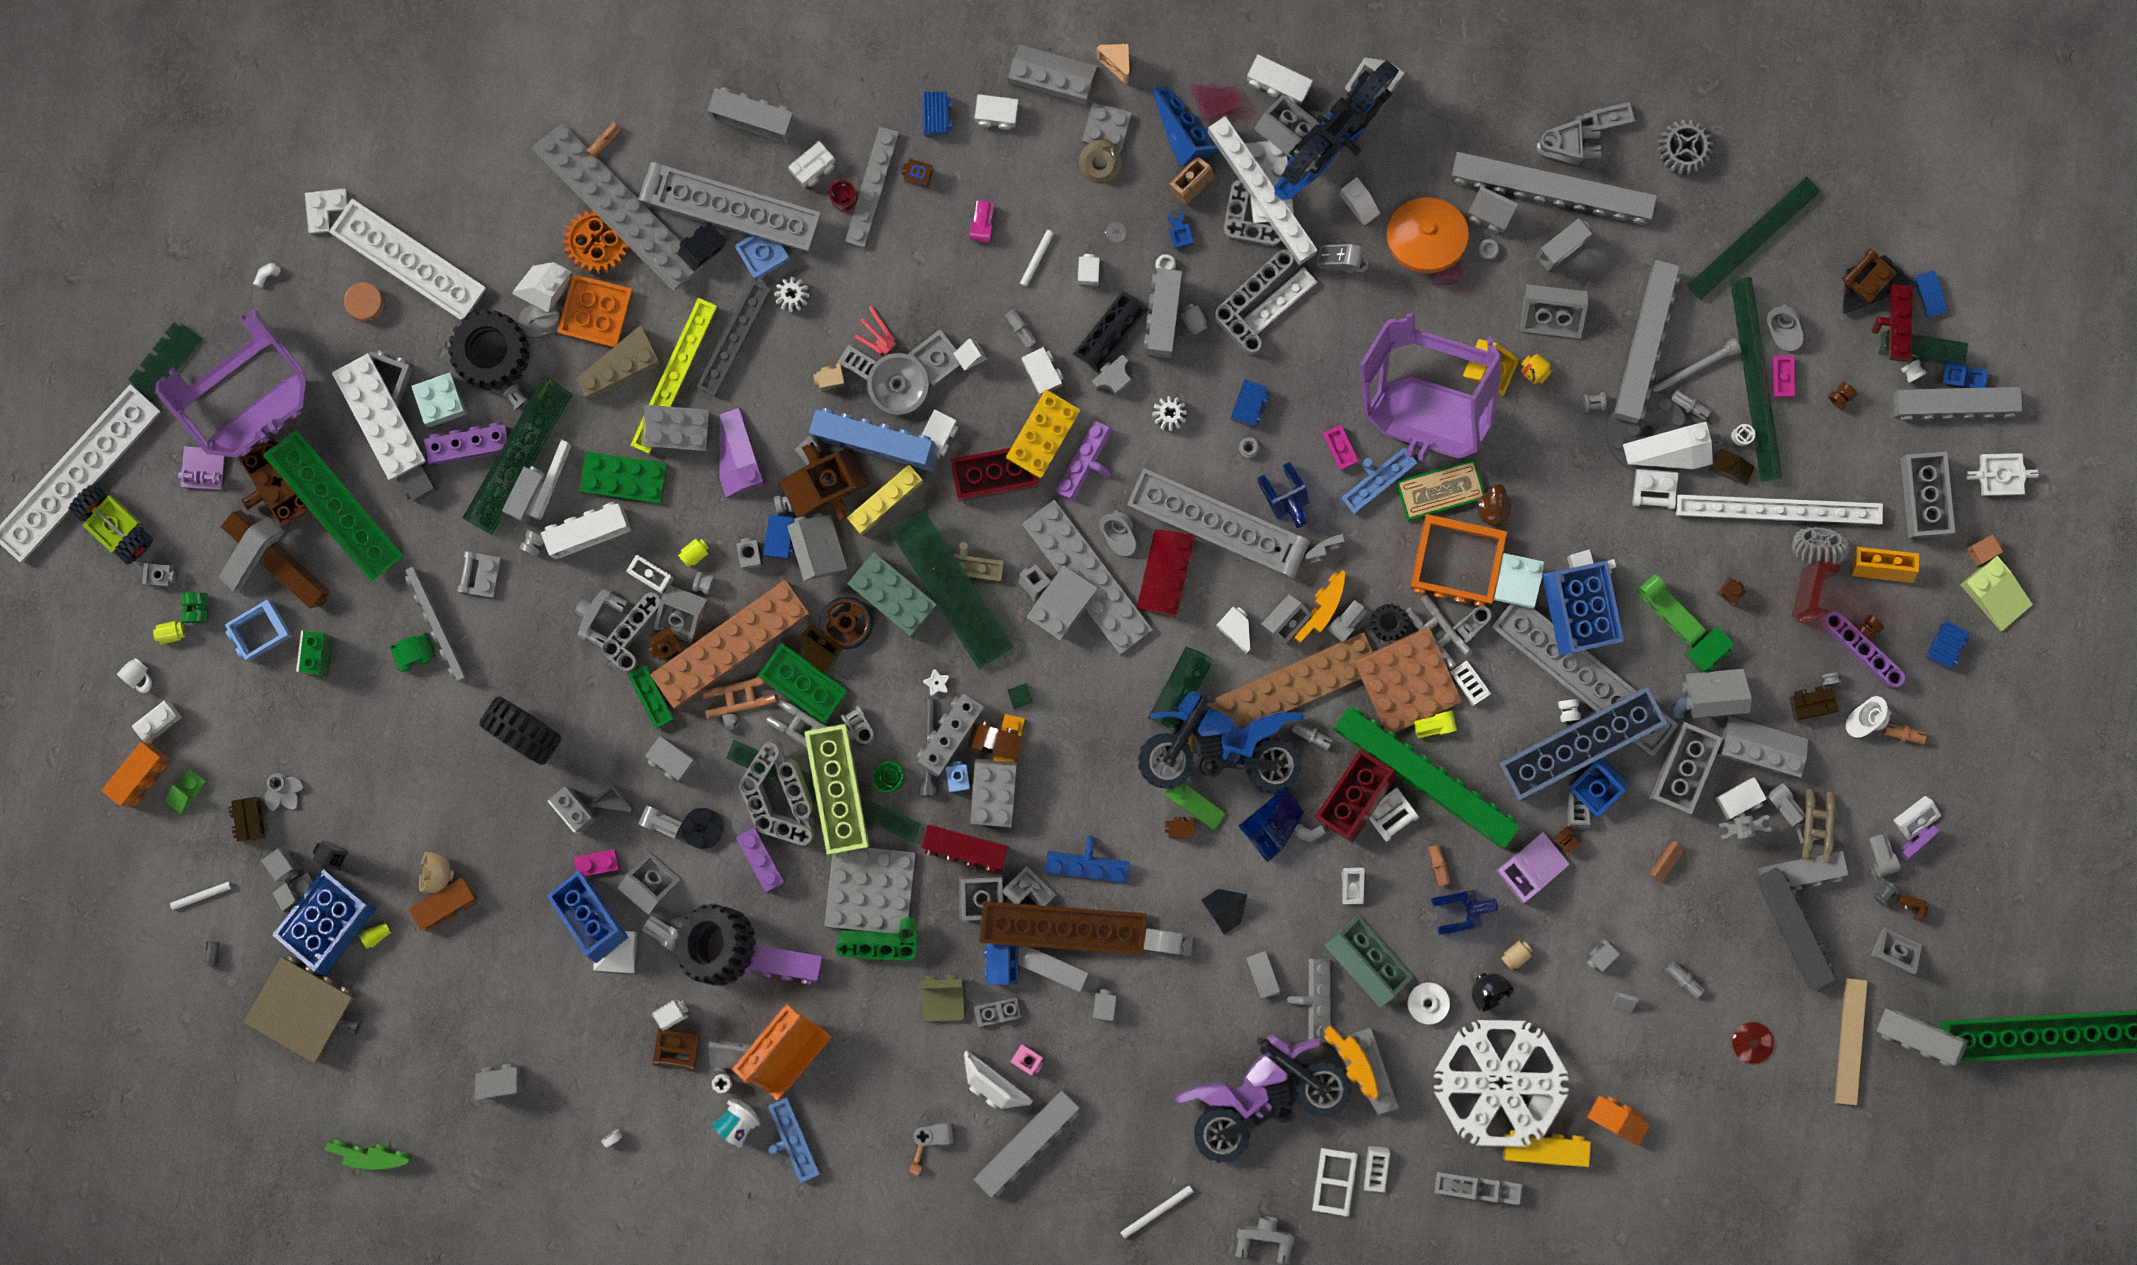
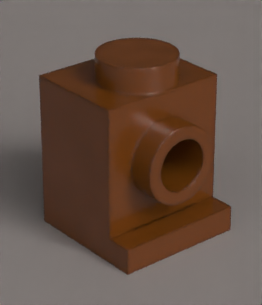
M1729 577L1716 593L1733 606L1738 603L1747 591L1743 588V583Z
M670 627L648 638L651 645L648 647L650 653L654 658L658 656L660 661L677 651H683Z
M1174 817V821H1165V833H1169V838L1193 839L1195 817H1190V821H1186V817Z

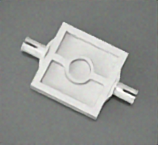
M2023 453L1980 455L1979 471H1967L1966 475H1975L1967 476V480L1979 479L1982 496L2024 495L2026 478H2038V474H2036L2038 469H2025Z

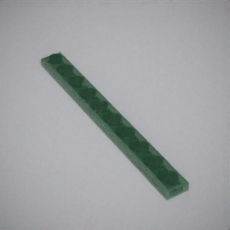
M1745 277L1730 281L1752 428L1755 431L1754 442L1760 481L1766 482L1782 478L1753 281L1752 277Z
M734 740L726 759L749 768L759 750ZM758 762L757 768L760 771H765V765ZM774 764L767 777L781 783ZM784 766L786 774H793L790 766ZM801 770L810 796L817 799L812 774ZM797 785L791 786V788L800 792V788ZM860 796L866 822L914 843L922 823Z

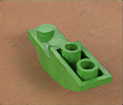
M340 1139L327 1142L325 1147L326 1151L344 1156L342 1165L361 1169H388L410 1163L413 1159L408 1157L407 1152L396 1150V1152L389 1151L388 1146L379 1143L376 1146H370L368 1152H365L366 1148L362 1146H347V1142Z

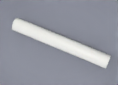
M1046 231L1020 282L1022 286H1028L1054 235L1052 231Z
M228 881L171 902L170 906L172 910H176L232 889L231 883Z

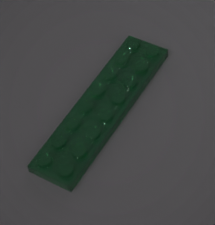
M543 376L462 519L493 535L505 514L502 510L523 467L529 469L533 465L573 395L571 392L548 377Z
M925 509L890 531L978 669L986 666L1014 647Z

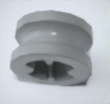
M1840 672L1821 675L1825 680L1823 686L1842 682L1839 679Z

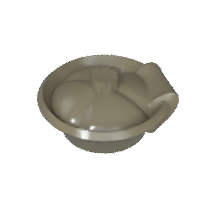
M1108 139L1089 143L1084 147L1079 157L1081 172L1092 182L1106 183L1111 181L1118 175L1121 169V151Z

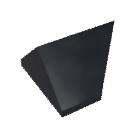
M1217 889L1201 901L1222 933L1226 934L1241 924L1248 894Z

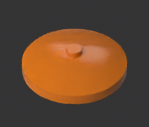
M1425 197L1408 201L1393 213L1388 223L1386 238L1392 256L1402 266L1415 272L1436 273L1452 267L1461 259L1467 248L1469 231L1465 218L1456 207L1441 199Z

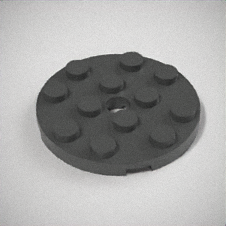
M1651 391L1649 399H1645L1643 405L1647 407L1643 419L1640 418L1637 424L1613 418L1615 407L1607 420L1606 441L1609 450L1620 464L1635 472L1636 469L1662 471L1666 467L1628 465L1623 444L1646 438L1642 435L1644 427L1651 428L1652 436L1688 426L1687 419L1676 402L1661 393Z

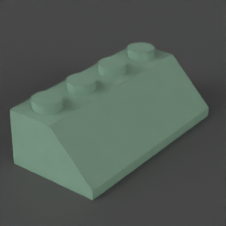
M1359 914L1325 944L1330 953L1341 963L1379 1008L1395 997L1414 977Z

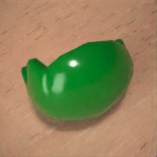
M887 761L881 763L874 771L873 784L881 792H896L904 783V771L895 762Z

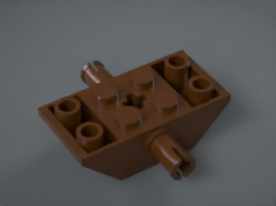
M271 437L266 443L263 442L245 456L238 458L256 486V491L242 498L241 502L244 503L247 510H250V508L262 501L266 502L280 526L283 527L309 511V509L263 456L278 444L277 440ZM283 480L281 481L282 486H277V482Z
M813 442L803 446L802 450L810 464L779 482L796 517L805 516L829 504L833 507L839 521L847 518L850 513L842 500L843 497L870 485L853 450L837 451L821 458ZM823 479H824L825 481H826V480H829L830 483H829V484H826V483L823 481Z

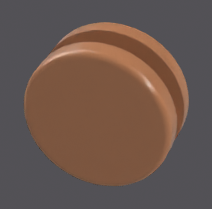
M359 282L352 285L344 297V305L347 312L359 321L369 322L375 320L383 312L385 305L384 297L381 291L370 283Z

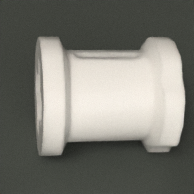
M727 1074L717 1075L712 1080V1088L717 1093L727 1092L732 1087V1079ZM721 1078L723 1079V1081H727V1085L724 1086V1089H722L721 1086L717 1085V1082H719Z

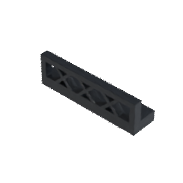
M1122 291L1073 355L1098 373L1148 309L1137 298ZM1128 299V303L1124 307H1121V304L1124 302V300ZM1115 316L1113 322L1108 323L1109 319ZM1103 332L1102 336L1096 339L1097 334ZM1087 348H1090V351L1087 353V355L1083 356L1082 353Z

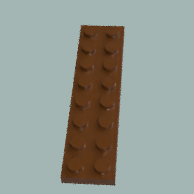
M982 901L979 943L1144 955L1147 913Z

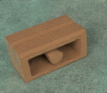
M1197 156L1169 183L1172 194L1184 205H1187L1206 187L1207 183L1209 184L1214 179L1212 168Z

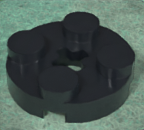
M697 808L689 812L683 820L682 834L689 845L697 849H709L720 841L724 825L721 817L716 812L708 808ZM700 823L708 825L706 834L698 833L697 829H699Z

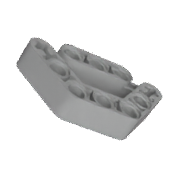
M768 740L761 747L739 783L740 791L754 827L758 832L795 844L807 845L815 836V829L809 819V815L814 810V803L798 763L792 759L786 760L783 746L779 740ZM773 746L774 752L769 756V758L766 757V755L770 751V747ZM758 762L765 765V771H760L757 768ZM774 764L791 811L796 819L774 813L763 782ZM784 766H790L793 774H786ZM747 779H750L754 782V788H749L747 786ZM792 785H797L800 788L799 794L791 790ZM756 798L761 800L762 807L755 806L753 800ZM799 804H804L807 807L808 812H801L799 810ZM761 818H767L770 826H764L761 823ZM786 824L789 827V832H783L780 825ZM803 830L806 831V838H804L803 833H801Z

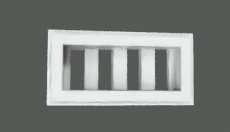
M1468 661L1450 671V674L1472 706L1491 694ZM1467 668V673H1465L1461 677L1457 675L1458 673ZM1471 675L1473 679L1464 684L1462 680ZM1476 682L1477 686L1469 691L1467 687ZM1481 689L1482 693L1476 697L1472 696L1474 692Z
M1368 1146L1364 1182L1365 1191L1385 1193L1390 1159L1389 1148ZM1373 1156H1382L1384 1158H1376ZM1372 1163L1383 1164V1167L1372 1166ZM1371 1172H1379V1173H1382V1176H1381V1175H1372ZM1370 1180L1381 1181V1184L1370 1183Z

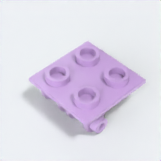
M184 446L182 472L179 471L178 479L181 480L180 487L222 490L225 456L206 454L201 447Z

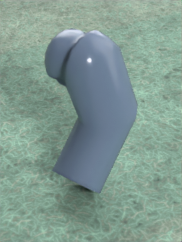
M1687 697L1678 699L1672 707L1674 718L1681 719L1684 717V713L1687 710Z

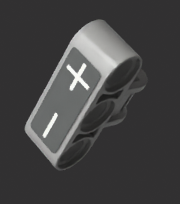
M1352 244L1321 245L1316 266L1325 270H1342L1347 273L1356 271L1362 273L1367 270L1369 261L1363 254V247Z

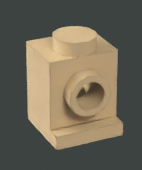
M840 363L836 364L837 368L833 369V366L821 368V371L817 372V374H813L815 386H819L821 391L844 387L845 383Z

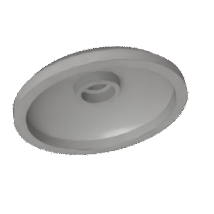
M902 353L889 354L879 359L871 368L867 380L868 393L874 404L881 410L895 415L907 414L918 408L926 398L929 387L928 376L923 365L914 357ZM896 379L900 381L898 387L893 386V381Z

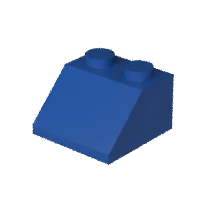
M1602 757L1592 764L1568 789L1598 818L1631 784Z

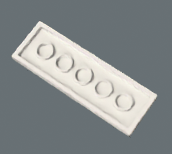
M368 353L332 372L388 480L391 481L426 462Z

